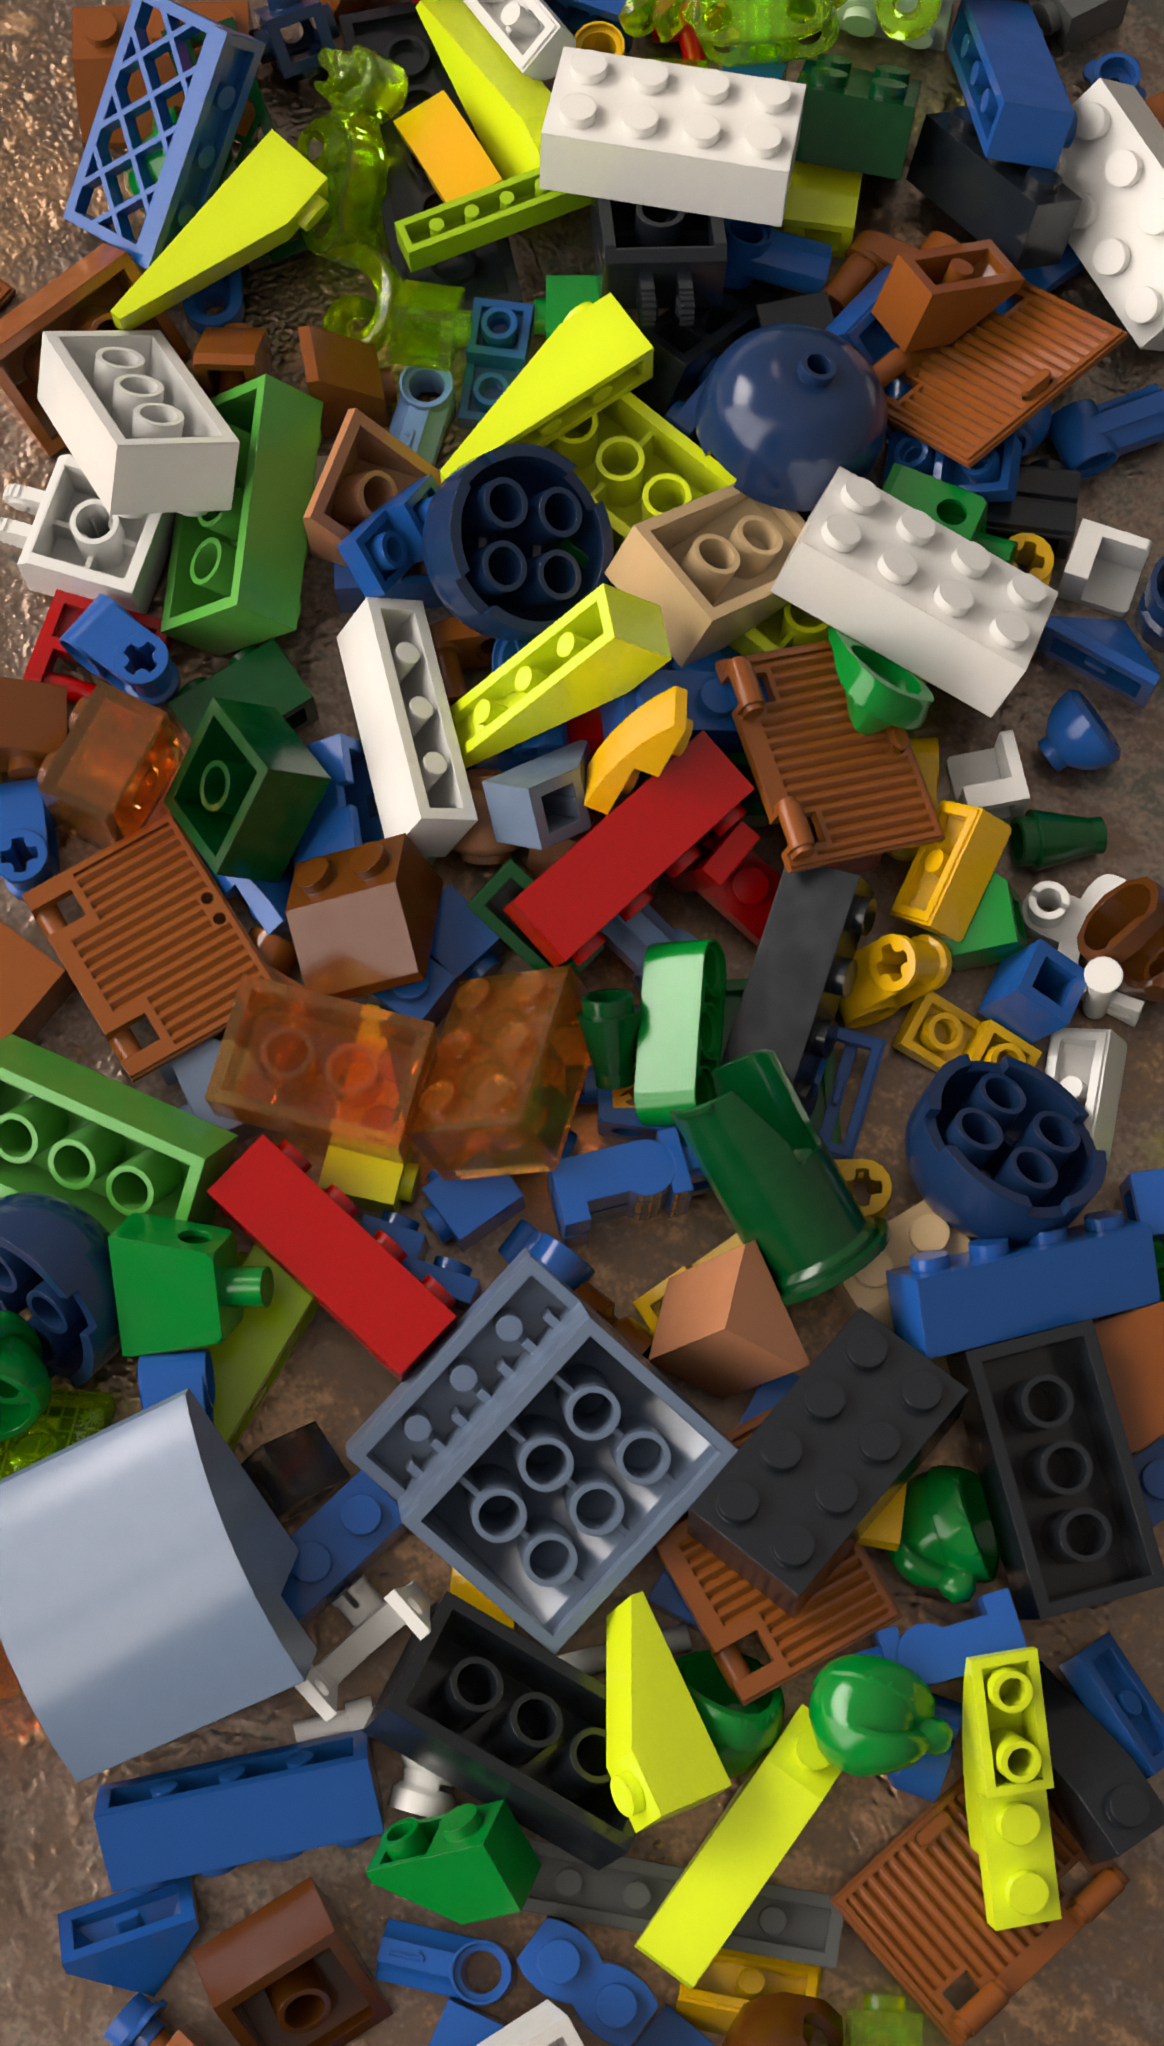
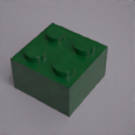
M819 54L816 61L806 59L796 82L807 85L795 161L901 180L922 80L910 78L911 72L908 69L894 65H877L875 72L853 68L851 59L834 54Z
M213 697L163 802L215 875L279 883L291 857L297 851L299 841L317 806L324 797L331 777L275 707Z

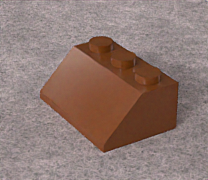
M248 0L180 3L216 22L233 16L238 31L252 36L251 30L254 29ZM131 5L72 8V63L84 150ZM153 7L146 28L150 45L163 37L161 31L166 30L161 11ZM200 46V47H198V48H195V51H196V54H197L198 58H199V55H200L202 46ZM168 52L155 59L162 85L177 76ZM141 69L131 74L127 86L131 104L148 94ZM183 90L166 100L168 108L177 105L182 109L185 100ZM249 101L246 102L236 133L244 137L247 136L256 115L253 104ZM152 109L135 118L141 140L152 131L151 127L154 118ZM121 127L113 131L108 145L109 149H127ZM257 134V136H256V138H255V142H257V143H258V134Z
M106 243L101 244L0 319V403L48 457H52L64 448L66 444L37 399L43 331L119 330L114 324L110 311L142 276L127 251ZM165 311L132 329L160 330L180 359L191 353V350Z

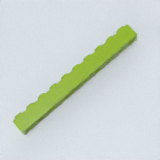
M540 167L394 222L397 243L411 273L591 205L592 197L539 189Z

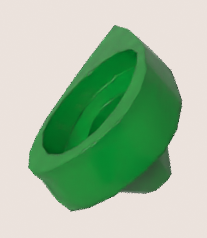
M829 626L827 631L833 650L835 669L840 683L845 690L849 718L854 729L865 736L873 735L891 726L907 730L919 729L926 720L929 706L934 701L933 694L929 688L910 671Z

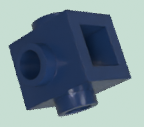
M265 0L266 6L253 10L258 28L252 29L251 34L253 37L266 43L260 62L262 65L271 63L272 68L283 79L291 77L292 80H302L315 76L325 69V64L339 60L333 39L339 38V30L328 3L321 4L319 0ZM298 23L299 31L297 35L292 39H283L280 29Z

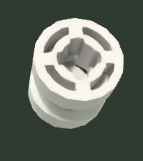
M401 1754L400 1759L405 1766L403 1771L404 1777L403 1780L392 1785L387 1806L427 1818L448 1813L458 1806V1802L452 1794L453 1788L456 1786Z

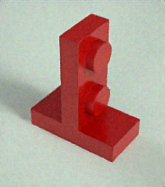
M741 820L737 821L720 837L710 829L694 844L701 855L674 879H671L667 873L662 878L680 894L697 891L749 940L759 947L781 876L752 850V847L761 837Z

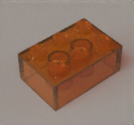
M570 965L459 981L406 1133L444 1181L557 1170L591 1061L576 1018V1013L582 1010L581 996L588 993V990Z
M243 973L205 1100L213 1113L219 1117L404 1165L439 1043L435 1023Z

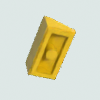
M941 799L936 809V814L945 839L919 847L889 915L949 940L961 942L1007 844L1012 828L982 808Z
M721 1948L692 1989L679 1982L674 2011L698 2030L726 2035L742 2006L761 1995L789 1992L819 1998L823 1967ZM805 2023L803 2025V2038L808 2046H810L815 2027Z

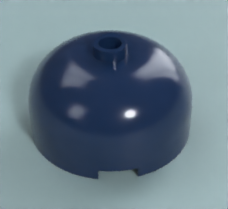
M800 323L767 325L755 329L733 342L718 358L700 394L695 412L696 433L705 456L713 453L719 463L737 479L733 487L758 502L791 511H812L839 466L858 477L866 479L882 449L888 424L885 393L875 370L867 359L853 345L840 336L816 326Z
M526 443L509 444L493 449L467 461L454 470L442 482L430 502L422 536L423 558L429 580L437 596L449 612L464 625L482 635L503 641L533 640L602 583L608 585L609 579L604 573L613 560L614 547L611 524L603 501L594 502L586 486L573 472L577 466L556 451ZM571 536L589 557L586 568L583 569L571 554L560 550L552 542ZM550 543L546 550L541 554V546Z
M968 1054L948 1061L938 1070L917 1099L909 1115L905 1130L904 1145L907 1167L916 1189L932 1211L944 1219L948 1225L975 1240L1008 1238L1009 1246L1028 1244L1040 1232L1056 1229L1064 1225L1068 1227L1101 1188L1105 1179L1107 1161L1106 1152L1104 1150H1096L1094 1142L1083 1124L1089 1114L1080 1102L1049 1075L1025 1062L1008 1056H1004L999 1064L986 1061H971Z
M20 1192L0 1198V1311L8 1310L20 1314L29 1307L33 1316L27 1322L35 1328L41 1341L43 1362L48 1370L49 1378L51 1379L58 1375L70 1379L74 1387L81 1386L122 1348L108 1244L110 1233L87 1211L61 1197L40 1192Z

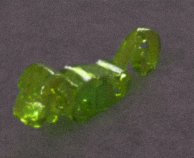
M626 0L618 15V19L624 32L636 38L646 36L656 29L661 43L670 41L688 24L692 26L706 57L711 62L731 67L810 59L829 50L836 42L840 30L836 11L848 0ZM875 0V11L880 27L888 36L901 41L914 40L924 36L934 26L940 14L942 0H918L916 8L909 12L898 10L901 0ZM819 31L822 32L819 40L813 44L803 45L796 41ZM712 45L717 47L738 46L729 53H720Z
M354 45L352 51L323 47L318 54V61L321 67L328 72L329 77L324 82L315 81L314 87L319 94L328 100L332 110L322 117L315 118L301 132L296 150L328 178V196L325 200L329 203V207L317 224L325 225L331 222L327 234L320 239H317L315 236V226L307 232L301 228V234L308 250L347 268L360 269L372 281L377 293L376 309L373 301L357 294L343 295L328 308L324 316L322 329L374 344L378 353L392 339L402 319L405 298L403 282L397 269L386 257L377 251L379 249L377 225L385 193L389 165L380 125L389 122L405 105L408 80L405 71L398 63L363 45ZM311 139L324 144L321 154L313 160H310L308 156V146ZM355 319H371L370 323L361 332L350 336V327Z

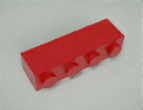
M702 730L688 742L681 756L673 755L668 760L659 777L651 775L503 910L554 967L567 961L570 957L577 965H580L607 941V938L600 930L618 914L627 922L654 898V895L647 887L664 871L671 879H674L701 855L694 846L700 838L710 829L720 837L747 813V810L740 802L755 788L706 732Z
M262 1134L207 1190L212 1203L386 1369L402 1382L457 1322V1316L450 1310L456 1303V1300L430 1275L427 1274L421 1282L402 1265L408 1255L384 1231L379 1229L371 1236L354 1220L360 1210L340 1189L331 1184L323 1191L307 1176L306 1173L313 1166L291 1143L284 1139L276 1146Z

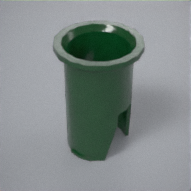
M767 1048L751 1051L710 1071L716 1099L696 1107L683 1110L674 1108L669 1111L742 1243L746 1244L752 1240L756 1241L785 1306L813 1298L843 1283L865 1268L887 1246L892 1234L886 1219L877 1216H865L775 1051L768 1050Z

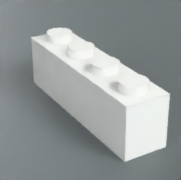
M366 597L336 638L384 838L406 833L424 857H446L478 821L423 601Z

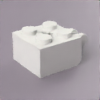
M71 454L59 456L46 491L29 486L25 487L16 483L6 485L2 496L5 503L16 510L25 511L36 516L33 525L0 517V541L23 549L17 566L29 590L54 597L58 589L93 600L103 593L116 601L124 609L147 614L172 547L176 512L149 513L146 517L140 519H127L118 515H110Z

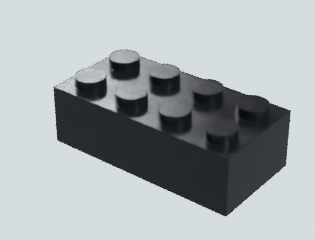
M860 1307L690 1506L687 1533L794 1619L858 1542L872 1522L959 1419L969 1389Z
M1090 1319L966 1351L947 1358L950 1375L969 1389L961 1414L1019 1620H1042L1164 1586V1566L1093 1320Z
M446 1591L430 1606L431 1632L421 1641L414 1633L411 1634L362 1731L485 1804L505 1799L518 1824L594 1869L601 1870L629 1852L637 1834L629 1817L624 1816L618 1810L610 1790L611 1777L606 1768V1685L461 1598Z

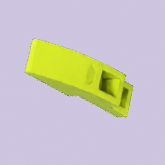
M1030 1646L966 1657L962 1701L965 1801L970 1848L979 1854L987 1924L995 1931L1062 1919L1046 1789L1054 1788L1038 1649Z

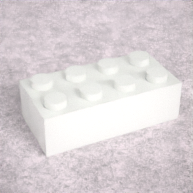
M564 46L541 131L539 189L782 227L799 142L807 84Z
M1099 78L1072 104V108L1076 111L1078 117L1076 134L1071 146L1062 149L1056 169L1053 170L1062 177L1063 184L1083 199L1067 242L1138 347L1144 350L1164 351V129L1133 85Z
M160 330L43 331L37 399L110 515H118L127 519H140L146 517L149 513L177 512L185 516L198 517L207 514L208 511L231 510L240 441Z
M841 466L837 469L810 513L770 590L777 596L990 718L1026 672L1059 593L1042 583L1034 575L1021 571L988 552L980 544L969 541L936 522L923 511L910 507L877 488L871 481L858 477Z

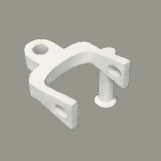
M1104 874L1098 877L1086 889L1081 899L1070 895L1065 887L1058 882L1042 881L1032 888V892L1027 895L1022 905L1027 935L1035 941L1042 939L1078 964L1080 952L1077 945V936L1086 916L1104 894L1128 880L1114 874ZM1041 907H1048V908H1051V909L1054 910V911H1053V912H1046V911H1043V910L1040 909V908H1041ZM1105 956L1094 958L1087 964L1084 971L1087 985L1080 998L1083 1001L1082 1010L1084 1014L1091 1019H1100L1107 1013L1135 1028L1145 1002L1114 991L1118 989L1123 980V970L1117 961Z
M363 1573L352 1582L353 1585L350 1588L347 1586L331 1602L335 1608H338L353 1627L347 1636L315 1666L311 1665L306 1681L294 1686L326 1723L337 1714L339 1683L405 1624L420 1641L431 1632L430 1604L432 1600L414 1580L404 1587L393 1589L383 1599L368 1582V1578Z

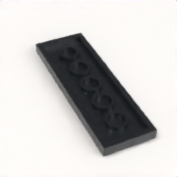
M412 2L339 15L341 34L407 335L470 323L474 297L523 303L508 236L411 273L397 243L394 222L444 204V202L431 185L422 166L401 138L393 121L444 90L481 144L415 8L417 4Z

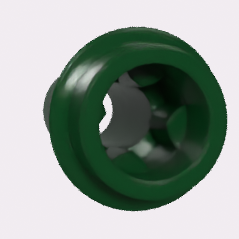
M1029 809L1024 816H1016L1010 823L1012 830L1009 837V848L1012 860L1016 866H1028L1033 872L1088 855L1103 854L1107 847V828L1102 817H1082Z
M612 988L596 990L582 995V1009L576 1013V1018L595 1073L596 1087L613 1090L633 1085L635 1083L634 1062L641 1013L640 1006L634 1004L633 992L627 989Z

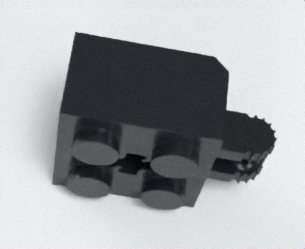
M592 197L590 228L599 299L611 292L623 309H637L641 327H655L658 308H675V317L677 318L678 325L693 326L695 307H722L727 266V241L723 218Z

